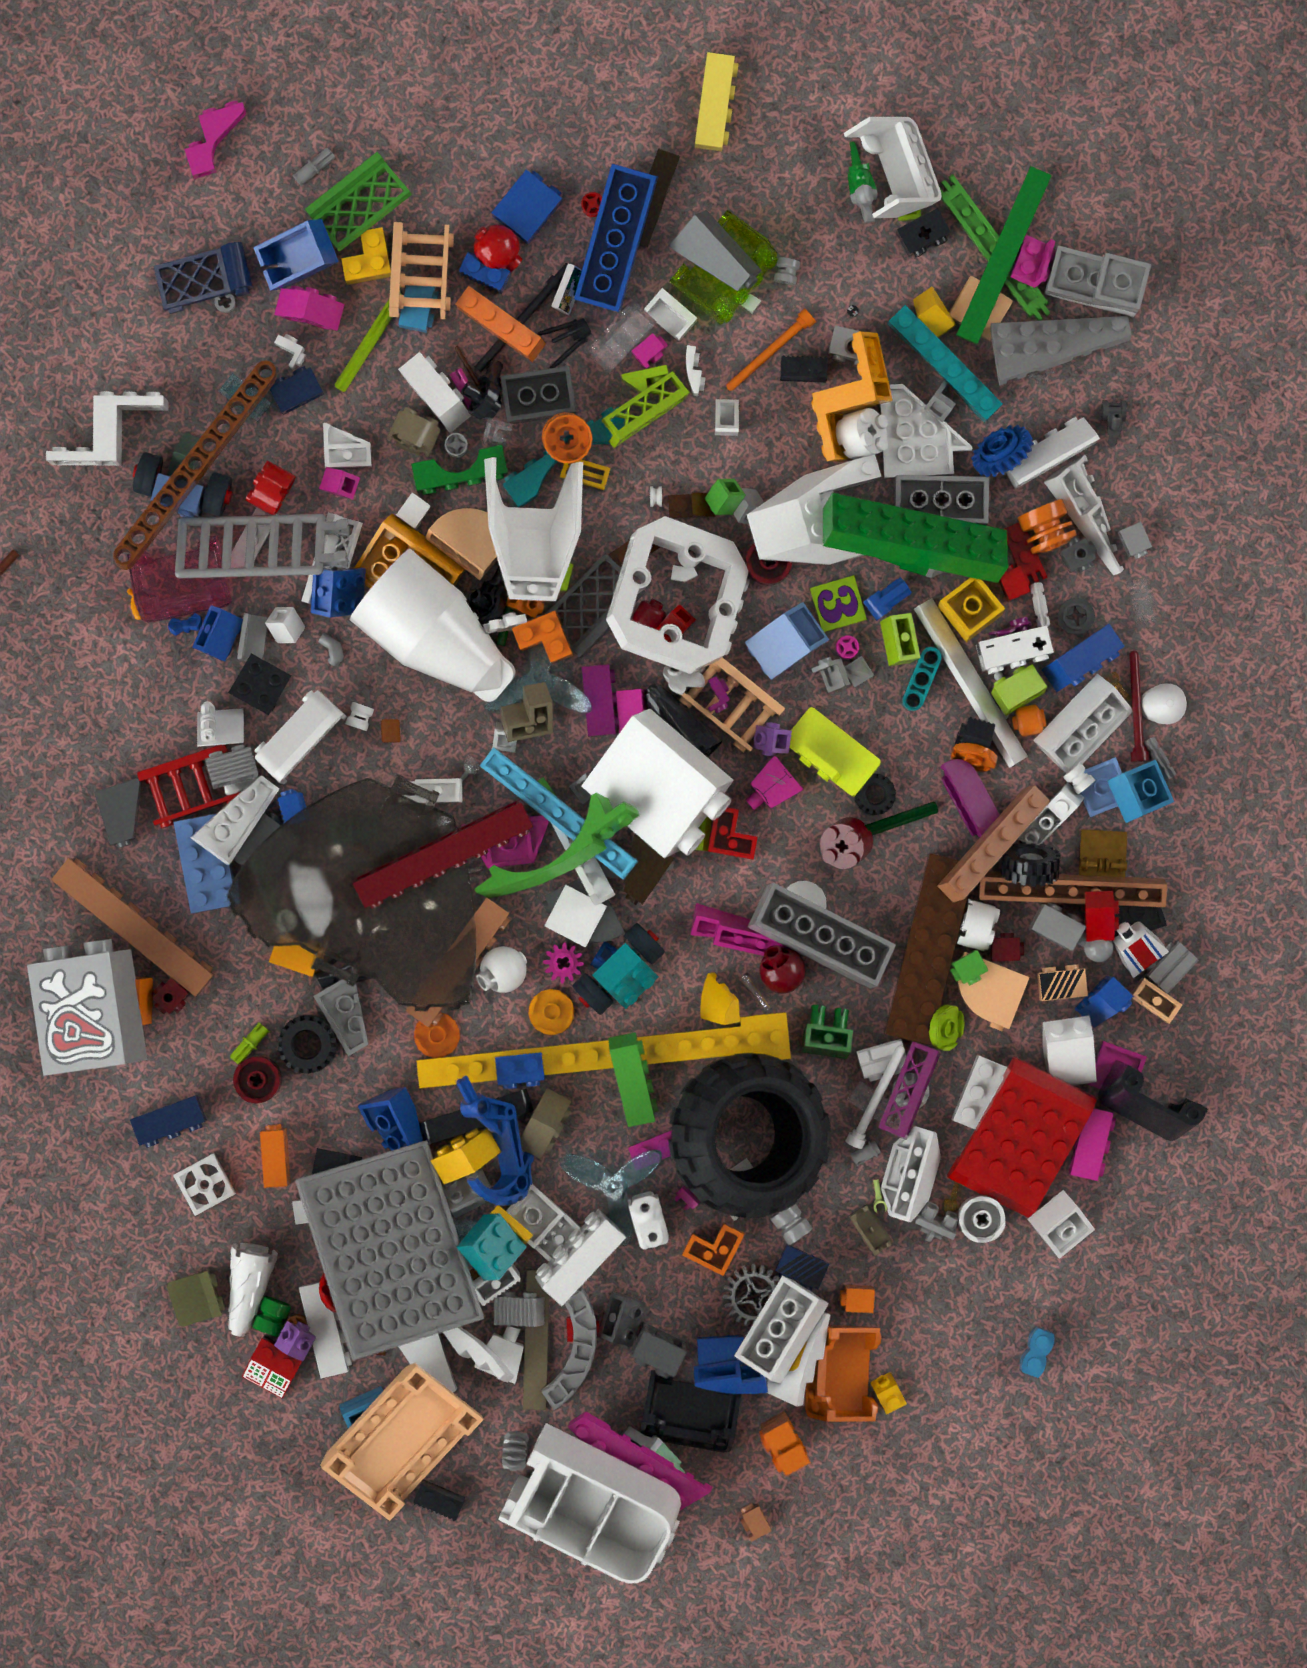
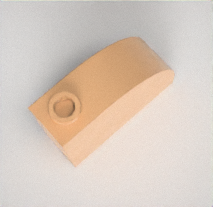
M462 508L450 511L433 523L425 537L426 540L479 580L483 578L498 560L489 531L488 512L482 510Z
M963 952L961 957H963V956H965V955H967V954H969V953ZM983 959L988 971L980 975V981L970 986L968 982L962 984L960 980L957 981L960 996L974 1014L991 1022L989 1027L999 1031H1003L1004 1028L1010 1029L1030 977Z

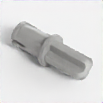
M325 148L311 161L308 159V163L292 176L302 187L316 174L320 175L319 171L332 162L335 156L330 149Z

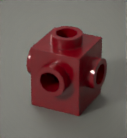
M170 978L166 984L161 982L153 992L156 995L152 999L156 1002L154 1006L161 1013L165 1014L168 1012L172 1014L174 1011L179 1013L187 1004L184 1000L190 992L173 978ZM169 993L173 996L171 1002L167 1000Z

